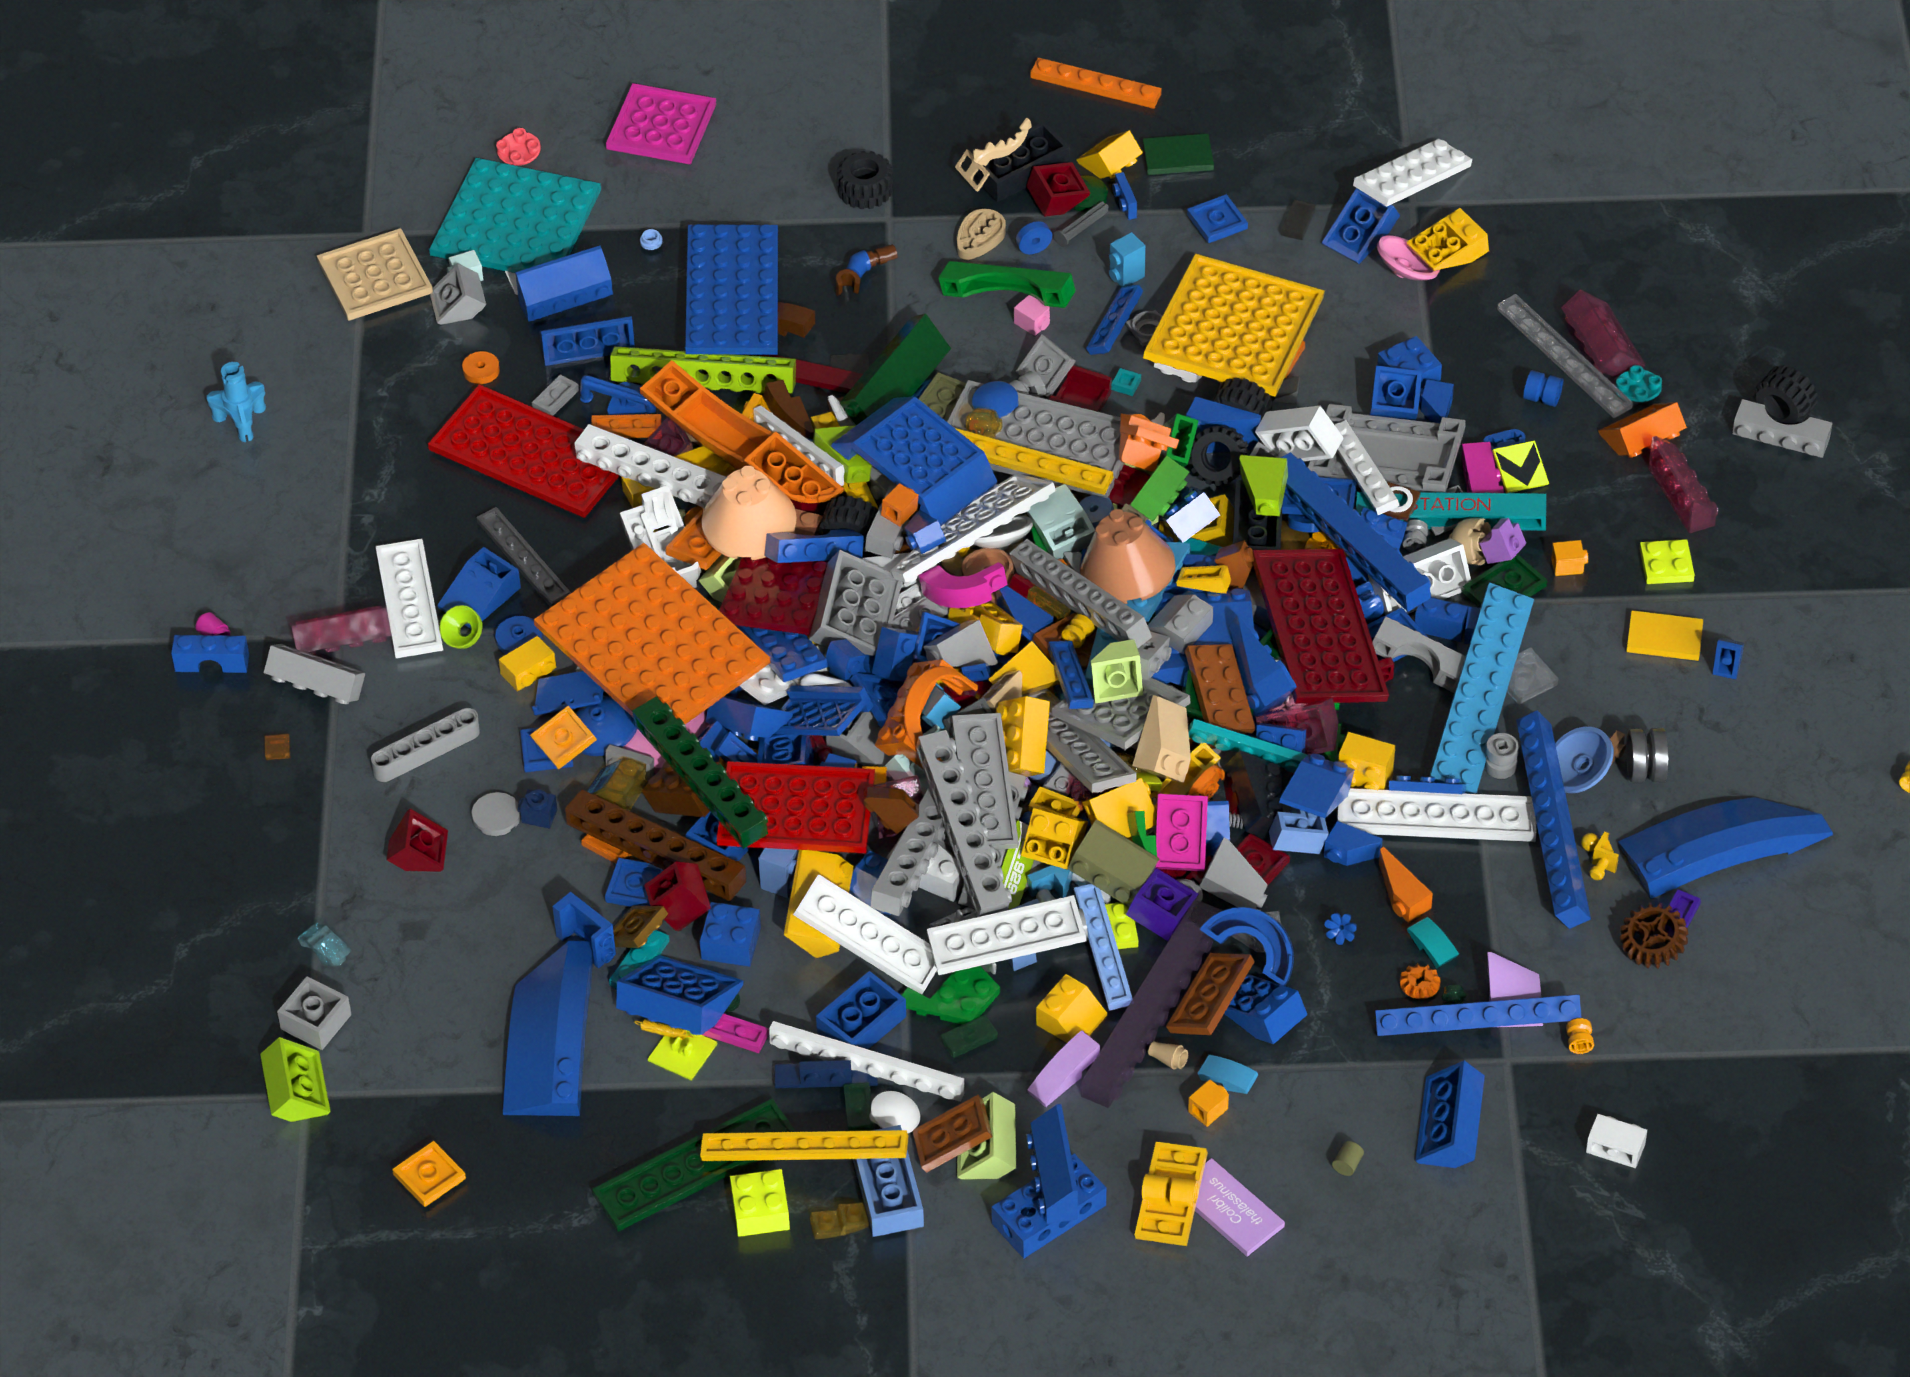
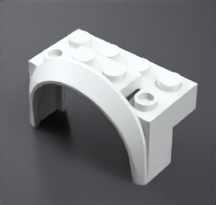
M664 486L641 494L642 506L620 513V520L631 549L634 550L642 543H645L692 587L696 588V580H698L701 573L699 563L695 562L691 565L666 555V546L684 528L670 489ZM667 525H668V526H671V527H669V528H666V529H663V530H660V531H657V532H653L655 529H658V528H661V527H664V526H667Z

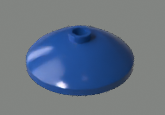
M604 696L602 704L581 707L575 713L597 739L581 752L588 756L606 755V749L609 745L620 748L624 747L637 731L634 718L611 696Z

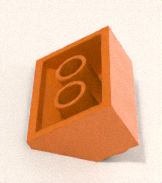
M1671 402L1653 404L1598 430V432L1619 456L1628 455L1631 458L1641 454V449L1645 447L1650 449L1660 445V440L1664 438L1669 440L1679 436V431L1687 427L1678 403Z

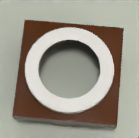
M1387 482L1394 494H1404L1408 497V501L1405 505L1382 514L1408 521L1410 515L1415 510V505L1421 492Z

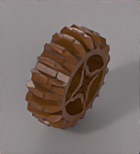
M1649 902L1646 909L1639 905L1638 913L1631 910V918L1625 917L1624 925L1620 927L1622 934L1620 942L1623 944V951L1625 953L1628 952V958L1630 960L1635 959L1638 966L1645 962V967L1647 968L1651 966V963H1655L1658 969L1662 962L1669 966L1670 958L1677 961V953L1683 954L1685 951L1684 945L1688 944V938L1686 937L1688 936V928L1685 927V919L1680 917V913L1678 911L1673 912L1670 905L1663 909L1661 902L1657 907H1653V904ZM1666 925H1669L1674 930L1673 938L1669 937L1668 933L1665 932ZM1635 933L1639 934L1640 938L1643 939L1642 946L1635 942Z

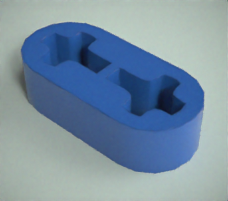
M1511 429L1488 435L1483 439V442H1490L1491 449L1493 450L1525 443V434L1520 430Z

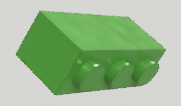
M1166 456L1130 506L1151 521H1154L1158 515L1163 517L1188 483L1184 479L1189 471Z

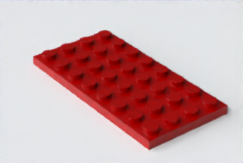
M480 384L428 443L429 450L583 518L588 515L620 476L577 459L575 442L584 429Z

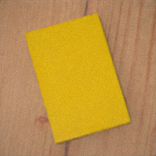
M1631 611L1627 652L1699 661L1703 619Z

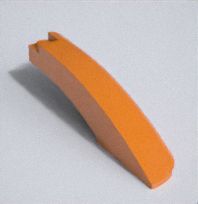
M671 360L640 388L642 396L711 452L738 470L744 466L754 467L755 470L765 474L789 499L803 503H820L831 500L844 492L845 489L780 434L776 431L773 433L727 405L674 361Z

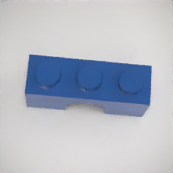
M174 635L171 654L175 672H199L202 661L212 660L222 666L223 672L247 673L249 649L246 636Z

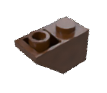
M867 787L864 789V805L870 812H875L880 817L881 823L888 830L892 829L898 834L919 817V805L903 789Z

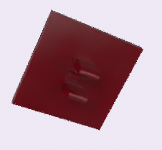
M1124 464L1118 478L1114 480V486L1108 498L1112 503L1122 508L1125 504L1130 505L1151 476Z

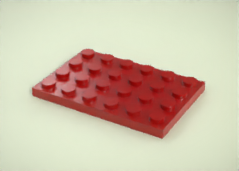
M727 761L726 773L729 779L736 780L741 792L744 795L748 794L754 803V807L758 811L762 810L768 819V823H766L768 834L748 847L866 853L871 812L863 803L864 789L874 787L875 769ZM719 822L717 846L741 847Z

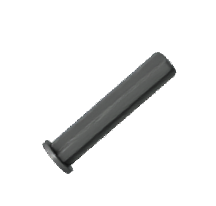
M1100 201L1061 231H1055V241L1062 247L1068 245L1069 240L1108 213V205Z

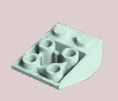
M1066 484L1057 487L1056 491L1050 494L1047 500L1030 506L1031 509L1027 511V514L1032 519V523L1050 555L1056 559H1063L1064 552H1078L1089 546L1095 529L1086 512Z

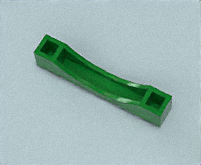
M954 261L948 262L938 278L943 296L964 298L985 291L1011 290L1031 295L1044 306L1060 308L1067 306L1076 291L1071 273Z

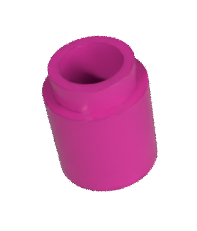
M211 612L202 614L196 621V631L201 635H231L228 626Z

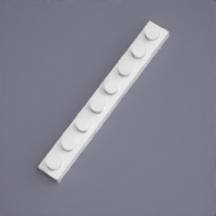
M775 1021L772 1022L769 1028L770 1044L780 1049H788L798 1052L803 1056H811L823 1061L851 1060V1070L861 1071L873 1077L894 1081L899 1085L914 1087L922 1092L937 1094L946 1099L961 1102L964 1096V1078Z

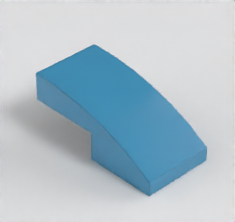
M1208 1055L1198 1071L1200 1080H1212L1216 1083H1222L1226 1091L1244 1094L1249 1092L1258 1077V1073L1251 1068L1214 1055Z

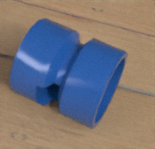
M1531 370L1526 381L1523 398L1534 402L1541 399L1543 404L1556 407L1563 388V378L1552 375L1546 378L1544 373Z

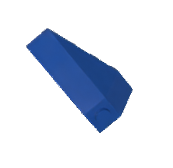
M1239 614L1229 626L1249 707L1258 716L1281 706L1297 686L1281 660L1277 662L1270 655L1272 652L1271 648L1268 645L1263 646L1259 642L1258 633L1244 616Z

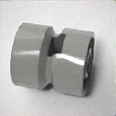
M1028 371L1020 376L1018 380L1008 383L1019 393L1043 398L1046 395V388L1042 379L1033 371Z
M1497 733L1488 739L1485 770L1490 776L1497 779H1505L1515 773L1519 748L1516 738L1510 734Z

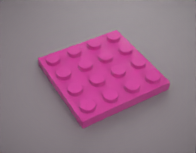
M632 83L608 137L606 148L607 150L691 165L716 107V98Z

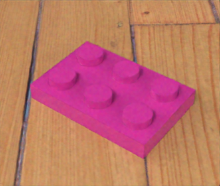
M1158 794L1156 847L1159 862L1156 866L1157 869L1205 871L1208 796Z

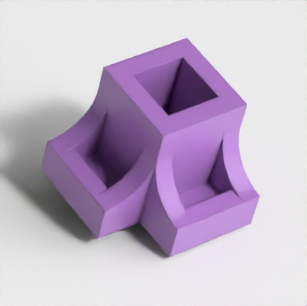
M1504 518L1479 543L1487 563L1490 564L1512 560L1525 546L1526 541L1519 524H1511L1509 518Z

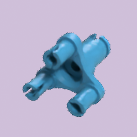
M229 362L221 368L224 390L210 392L207 395L208 406L211 408L214 421L222 422L226 420L228 414L232 418L234 425L238 428L239 440L246 442L245 435H247L248 441H251L253 439L251 428L253 424L252 411L254 410V413H262L266 409L264 385L260 382H252L247 385L243 366L238 368V362Z

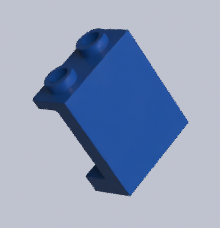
M569 892L552 906L556 936L564 942L575 933L582 940L591 941L594 965L597 968H600L605 963H609L614 958L616 950L612 923L572 892Z

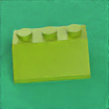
M279 1037L260 1054L272 1116L294 1122L328 1115L331 1112L319 1051Z

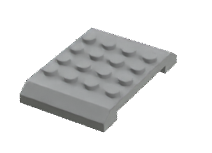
M1328 405L1326 414L1335 425L1347 420L1386 482L1424 493L1446 492L1466 427L1465 420L1442 417L1439 424L1352 413L1351 406ZM1337 451L1333 458L1311 460L1308 469L1315 471L1319 477L1354 479Z

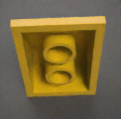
M1225 494L1209 498L1220 516L1190 538L1220 547L1232 545L1234 508ZM1160 521L1159 531L1167 537L1171 536L1173 542H1178L1174 535Z

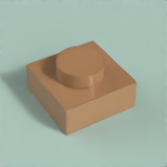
M1617 730L1610 738L1614 750L1612 764L1616 758L1620 759L1626 750V745H1624L1625 734Z

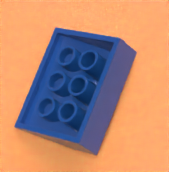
M1233 589L1232 591H1227V593L1209 591L1203 593L1188 591L1184 594L1163 593V599L1154 612L1155 617L1175 595H1195L1213 607V623L1193 645L1232 644L1235 651L1229 625L1239 614H1242L1254 628L1250 591L1243 589ZM1171 647V654H1181Z
M658 955L617 981L616 1009L626 1011L629 1015L645 1017L652 1022L668 1024L671 1028H681L690 1031L694 1035H702L717 1024L742 988L744 980Z

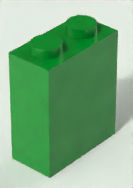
M1176 414L1163 425L1171 428L1169 437L1178 439L1179 442L1176 449L1168 447L1167 451L1161 450L1157 465H1160L1166 456L1182 467L1188 464L1199 420Z

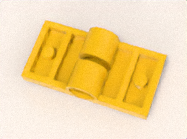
M1163 1142L1155 1143L1149 1174H1145L1142 1185L1143 1200L1135 1230L1136 1239L1187 1246L1208 1154L1207 1148Z

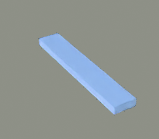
M1092 884L1075 887V895L1079 909L1082 908L1084 912L1088 940L1109 1011L1134 1005L1101 890Z

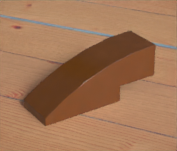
M778 302V334L786 336L790 332L805 338L815 325V311L790 303Z
M784 380L766 383L763 398L770 411L802 436L813 440L814 429L800 396L790 397Z

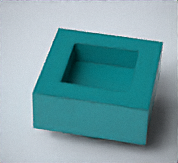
M1120 368L1111 383V390L1133 396L1141 382V374Z

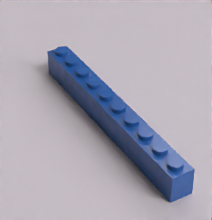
M1291 452L1281 457L1287 458L1288 478L1284 495L1333 542L1343 549L1407 612L1431 598V582L1426 575H1421L1411 561L1405 560L1397 548L1394 549L1389 545L1387 539L1383 535H1379L1369 522H1365L1355 509L1352 510L1343 497H1338L1329 484H1324L1315 471L1309 470L1301 458H1297Z
M1537 710L1517 719L1516 722L1554 913L1563 924L1571 929L1591 920L1552 725Z

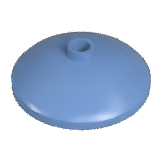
M1576 728L1563 735L1555 743L1565 793H1579L1593 787L1606 775L1612 764L1614 755L1612 742L1598 728Z

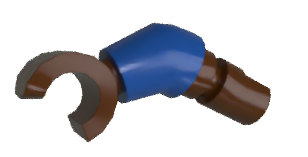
M892 244L875 249L874 252L862 250L853 254L850 257L847 268L839 271L836 275L835 295L842 294L843 286H852L854 293L859 294L860 279L866 271L876 266V263L881 265L898 258L895 246Z

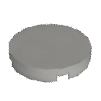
M495 792L486 794L473 805L471 812L473 824L486 835H505L511 832L514 826L516 828L520 822L519 803L514 797L506 793Z

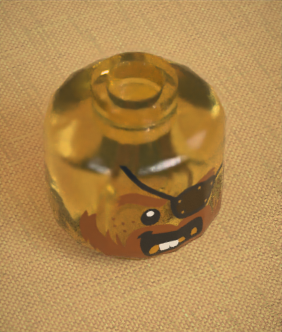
M976 408L967 416L966 429L975 434L994 438L1002 429V419L999 418L998 413L993 409Z

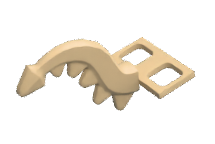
M1026 118L1019 127L1021 132L1015 134V139L1009 138L1006 144L1003 140H1000L996 146L988 142L985 149H975L973 154L966 149L955 168L976 191H979L990 175L984 166L992 159L1005 157L1014 152L1025 140L1028 130L1032 127L1031 121ZM966 156H968L972 163L965 172L961 164ZM980 169L984 176L977 185L973 181V177Z

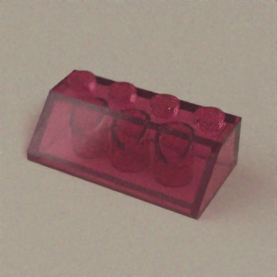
M1580 289L1561 307L1566 315L1565 320L1575 329V336L1585 345L1584 351L1593 358L1595 362L1593 365L1600 373L1603 374L1605 372L1614 377L1629 371L1630 367L1634 365L1642 367L1646 365L1608 303Z
M1658 436L1652 437L1648 469L1688 533L1715 526L1718 508L1715 502H1711L1706 488L1703 485L1701 486L1697 480L1696 472L1690 469L1685 455L1680 453L1676 445Z
M385 605L290 623L295 648L312 655H316V650L325 649L326 652L338 651L341 645L349 644L350 648L363 646V641L373 640V643L387 641L388 636H392Z

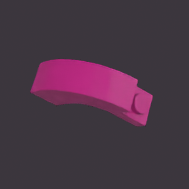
M999 562L970 576L951 575L939 565L918 575L923 595L933 603L949 608H968L987 603L992 600L991 593L1008 585L1004 566Z

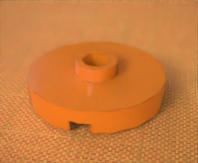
M1218 765L1211 766L1195 781L1188 795L1208 796L1209 801L1219 789L1220 785L1217 783L1219 779L1224 780L1225 771Z

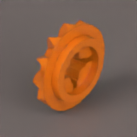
M1417 963L1414 967L1408 966L1406 971L1401 973L1400 986L1408 996L1416 999H1426L1438 992L1440 977L1437 974V970L1430 969L1429 965L1424 967ZM1424 976V981H1421V983H1419L1418 986H1416V979H1419L1420 977Z

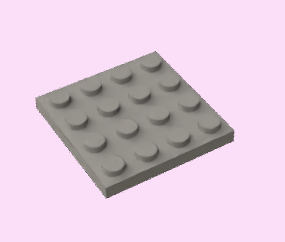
M1153 678L1149 680L1142 679V696L1095 703L1094 701L1093 708L1069 709L1066 699L1052 707V716L1126 750L1141 738L1153 695L1183 707L1190 704V695ZM1088 685L1094 700L1093 685Z

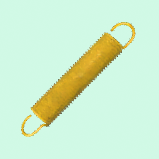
M646 1019L643 1023L634 1021L637 1025L641 1026L643 1031L672 1038L680 1037V1040L685 1039V1037L693 1038L691 1035L686 1036L687 1031L681 1028H671L669 1025Z

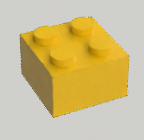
M1348 732L1339 752L1338 762H1343L1349 768L1355 769L1350 788L1374 789L1377 791L1387 790L1389 780L1393 777L1395 745Z

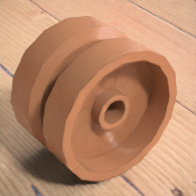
M983 548L966 556L962 562V576L976 574L999 562L1004 566L1007 586L1009 587L1014 575V564L1010 555L1005 551L996 548ZM995 591L991 593L992 600L987 603H995L997 605Z

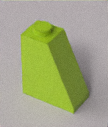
M856 425L817 428L814 430L813 443L843 465L845 470L844 481L846 483L870 481L872 465L859 454L847 460L831 447L833 442Z
M1240 455L1241 476L1256 515L1280 516L1288 478L1287 458Z

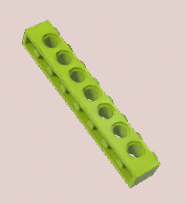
M614 347L611 353V381H617L618 383L634 382L644 385L659 372L653 368L654 366L662 369L672 360L702 386L710 390L722 388L731 389L734 392L751 390L755 393H764L766 383L784 380L788 392L793 393L796 385V359L732 354H686V351ZM630 365H636L640 370H635ZM703 369L707 371L708 374H701L698 370ZM721 371H727L731 376H725ZM744 373H751L754 377H746ZM767 374L774 375L776 379L768 378Z

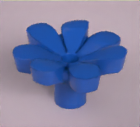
M1334 913L1331 915V919L1326 920L1324 924L1326 928L1330 929L1326 936L1329 939L1336 937V944L1342 945L1345 938L1348 941L1354 939L1355 935L1353 932L1356 931L1357 925L1350 922L1351 915L1347 913L1342 917L1339 913Z

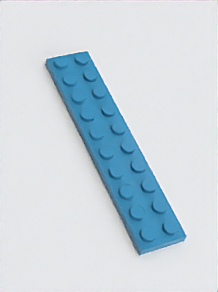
M1489 582L1429 777H1435V782L1445 783V778H1458L1460 783L1466 784L1465 794L1477 793L1486 763L1487 741L1494 735L1534 602L1533 598Z

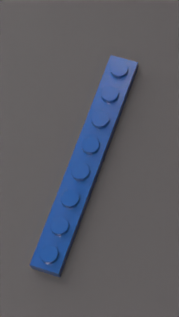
M1573 994L1375 1010L1377 1036L1571 1021L1581 1018L1580 995Z

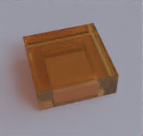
M289 734L265 736L266 760L290 758Z

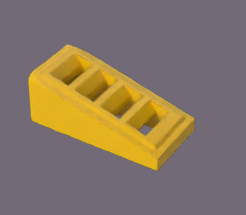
M1227 565L1182 567L1176 583L1180 587L1215 593H1227L1231 577Z

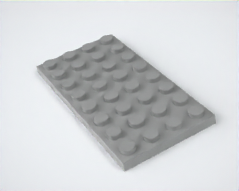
M968 380L947 423L954 428L969 432L970 421L977 420L978 423H975L973 428L981 432V427H983V436L1112 471L1114 478L1105 495L1066 485L1071 490L1103 498L1109 497L1114 486V480L1118 478L1124 466V463L1119 460L1121 417L1017 392L1018 407L1008 415L1001 417L999 421L991 422L987 417L978 414L972 405L973 394L984 384ZM989 463L992 470L1011 475L1022 474L1053 482L1055 486L1063 485V483Z

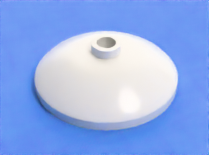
M1016 515L1012 517L1011 522L999 525L993 529L991 534L976 539L973 545L981 548L1006 550L1009 545L1018 542L1029 533L1033 527L1032 519Z

